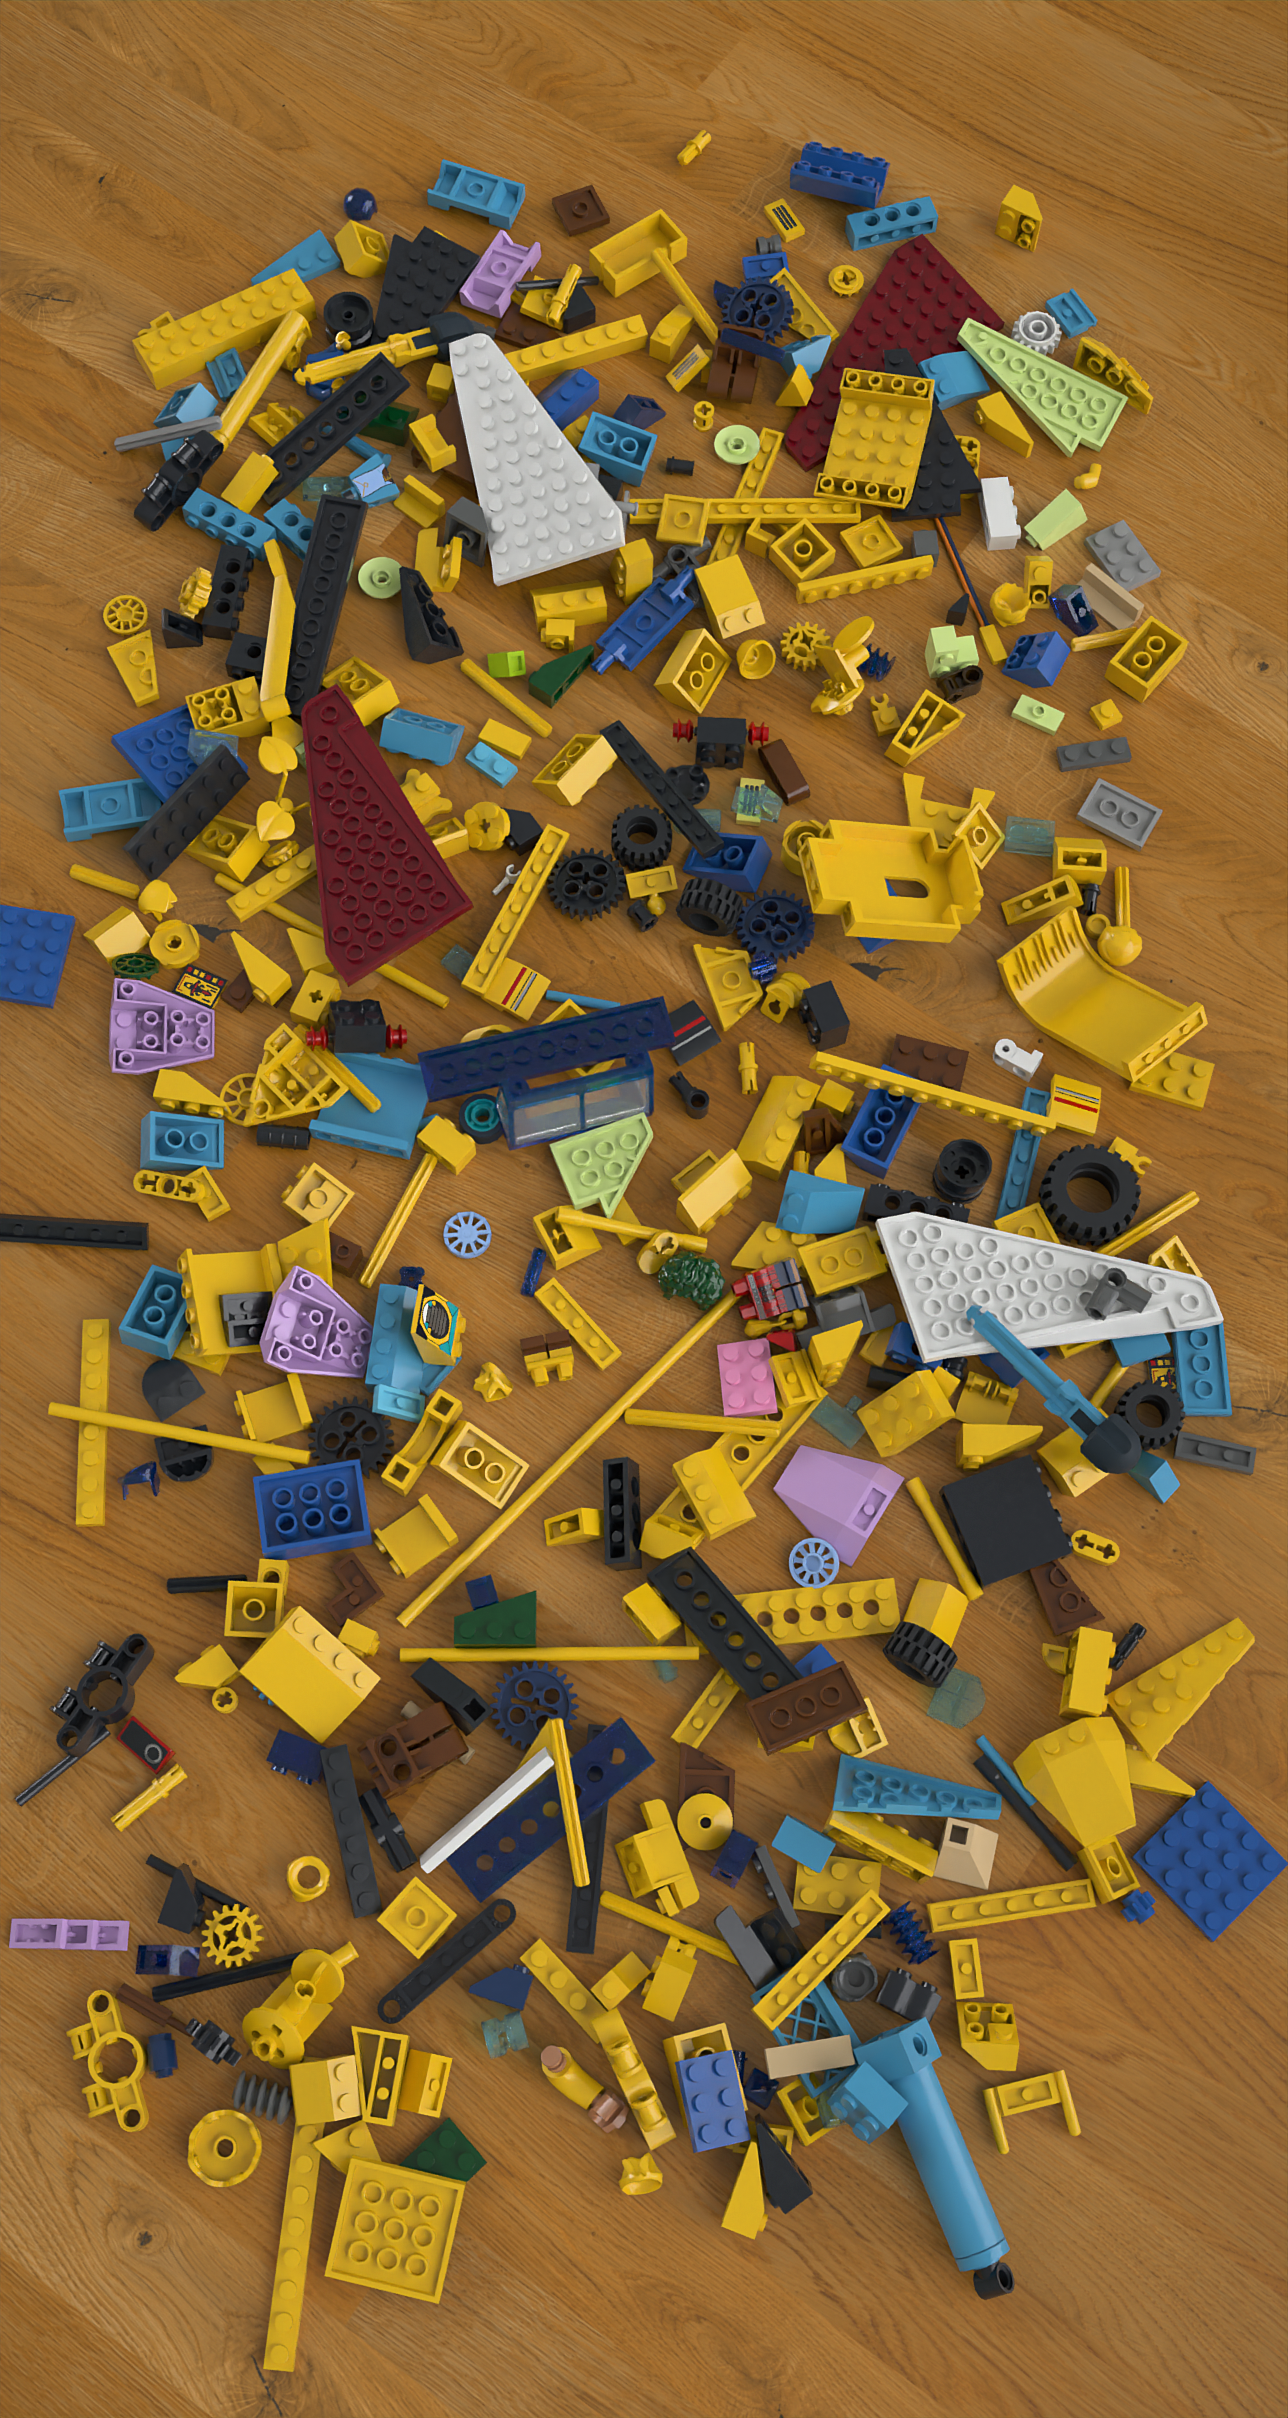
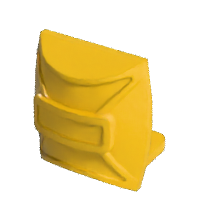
M786 971L777 975L771 980L765 990L768 992V995L760 1009L761 1012L776 1023H781L789 1007L794 1008L800 1005L799 1001L802 998L803 990L810 988L809 983L801 975L792 971ZM776 999L780 1001L781 1011L779 1014H774L769 1009V1003L775 1002Z

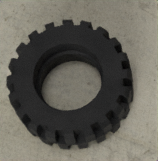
M1086 1144L1084 1149L1077 1145L1071 1147L1069 1152L1064 1150L1058 1155L1057 1159L1052 1161L1041 1182L1042 1185L1039 1189L1038 1197L1041 1198L1039 1203L1043 1211H1045L1049 1222L1052 1221L1054 1224L1053 1230L1057 1235L1061 1232L1065 1235L1064 1240L1068 1242L1075 1239L1078 1240V1245L1085 1246L1087 1242H1091L1092 1246L1100 1245L1103 1240L1107 1243L1110 1242L1116 1235H1120L1126 1229L1139 1207V1196L1141 1194V1186L1136 1185L1139 1178L1136 1172L1131 1173L1132 1165L1128 1160L1123 1162L1120 1159L1121 1154L1116 1151L1114 1154L1108 1152V1147L1101 1145L1097 1149L1094 1148V1144ZM1085 1177L1100 1182L1110 1194L1111 1207L1100 1213H1091L1078 1208L1068 1195L1067 1184L1069 1181Z

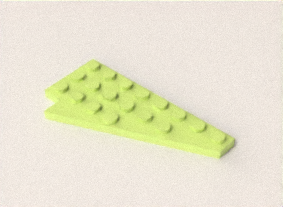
M967 318L958 334L957 340L1052 441L1070 458L1079 443L1100 452L1128 397Z

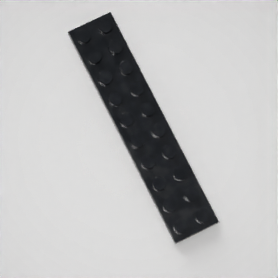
M325 494L321 495L294 598L296 606L285 686V697L291 710V714L287 715L288 717L301 719L302 709L307 701L320 694L368 510V503L365 501Z

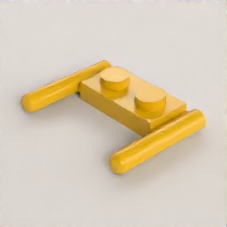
M1064 2070L982 2090L997 2150L1000 2154H1007L1009 2152L1001 2120L1003 2116L1061 2102L1070 2135L1078 2136L1081 2133Z

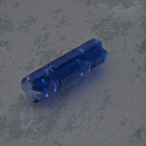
M540 1248L533 1249L531 1254L532 1260L529 1261L524 1282L520 1289L521 1295L530 1298L534 1296L535 1285L538 1283L543 1268L542 1263H544L546 1258L545 1250Z

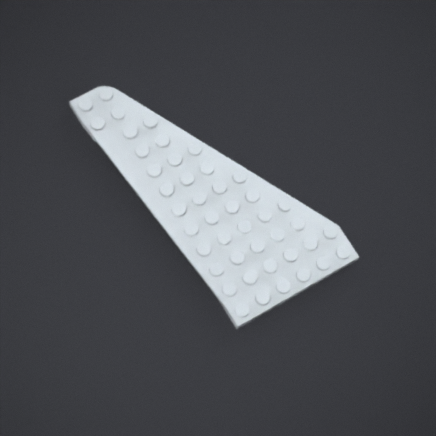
M477 333L449 343L451 367L479 503L488 528L487 541L492 561L494 583L497 586H501L625 546L621 510L496 343L483 333Z
M920 1212L877 1219L875 1223L923 1363L946 1358L998 1352L973 1327L975 1324L974 1319L967 1320L966 1312L972 1305L982 1306L979 1310L981 1313H985L988 1310L1028 1349L1200 1329L1221 1324L1224 1320L1210 1285L1195 1275ZM1110 1268L1121 1269L1125 1272L1127 1279L1152 1293L1141 1314L1118 1300L1115 1301L1104 1321L1093 1319L1088 1316L1087 1311L1084 1309L1097 1288L1099 1281ZM1108 1281L1111 1285L1116 1286L1113 1282Z

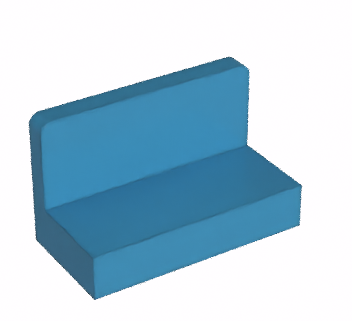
M790 1814L786 1815L772 1842L774 1848L817 1873L822 1871L836 1845L835 1840Z

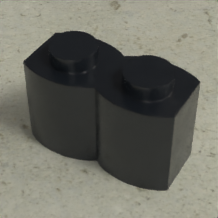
M897 1967L896 1971L888 1970L874 2002L910 2022L926 2017L930 2024L942 1996L936 1993L938 1989L925 1981H922L921 1985L911 1980L912 1974Z

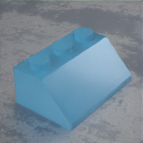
M397 707L384 718L379 746L386 747V750L392 753L404 752L409 754L408 756L411 758H426L435 765L444 766L454 759L465 726Z

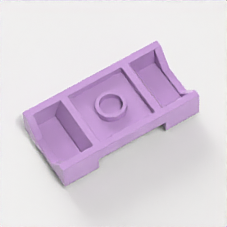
M500 230L459 291L461 305L501 318L511 304L510 296L515 290V283L522 279L527 270L532 271L541 258L540 243L535 242L530 248L513 243L504 230Z

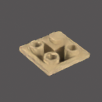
M948 1817L943 1822L938 1846L939 1853L933 1876L988 1890L999 1834L976 1824Z

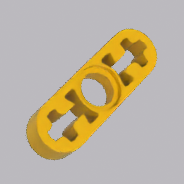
M142 1170L135 1175L133 1180L135 1189L147 1195L191 1203L201 1201L205 1195L204 1184L192 1178ZM172 1179L174 1189L171 1193L167 1194L164 1190V1185L168 1180ZM143 1181H154L156 1182V1187L152 1185H143ZM183 1187L196 1188V1192L190 1194L182 1191Z

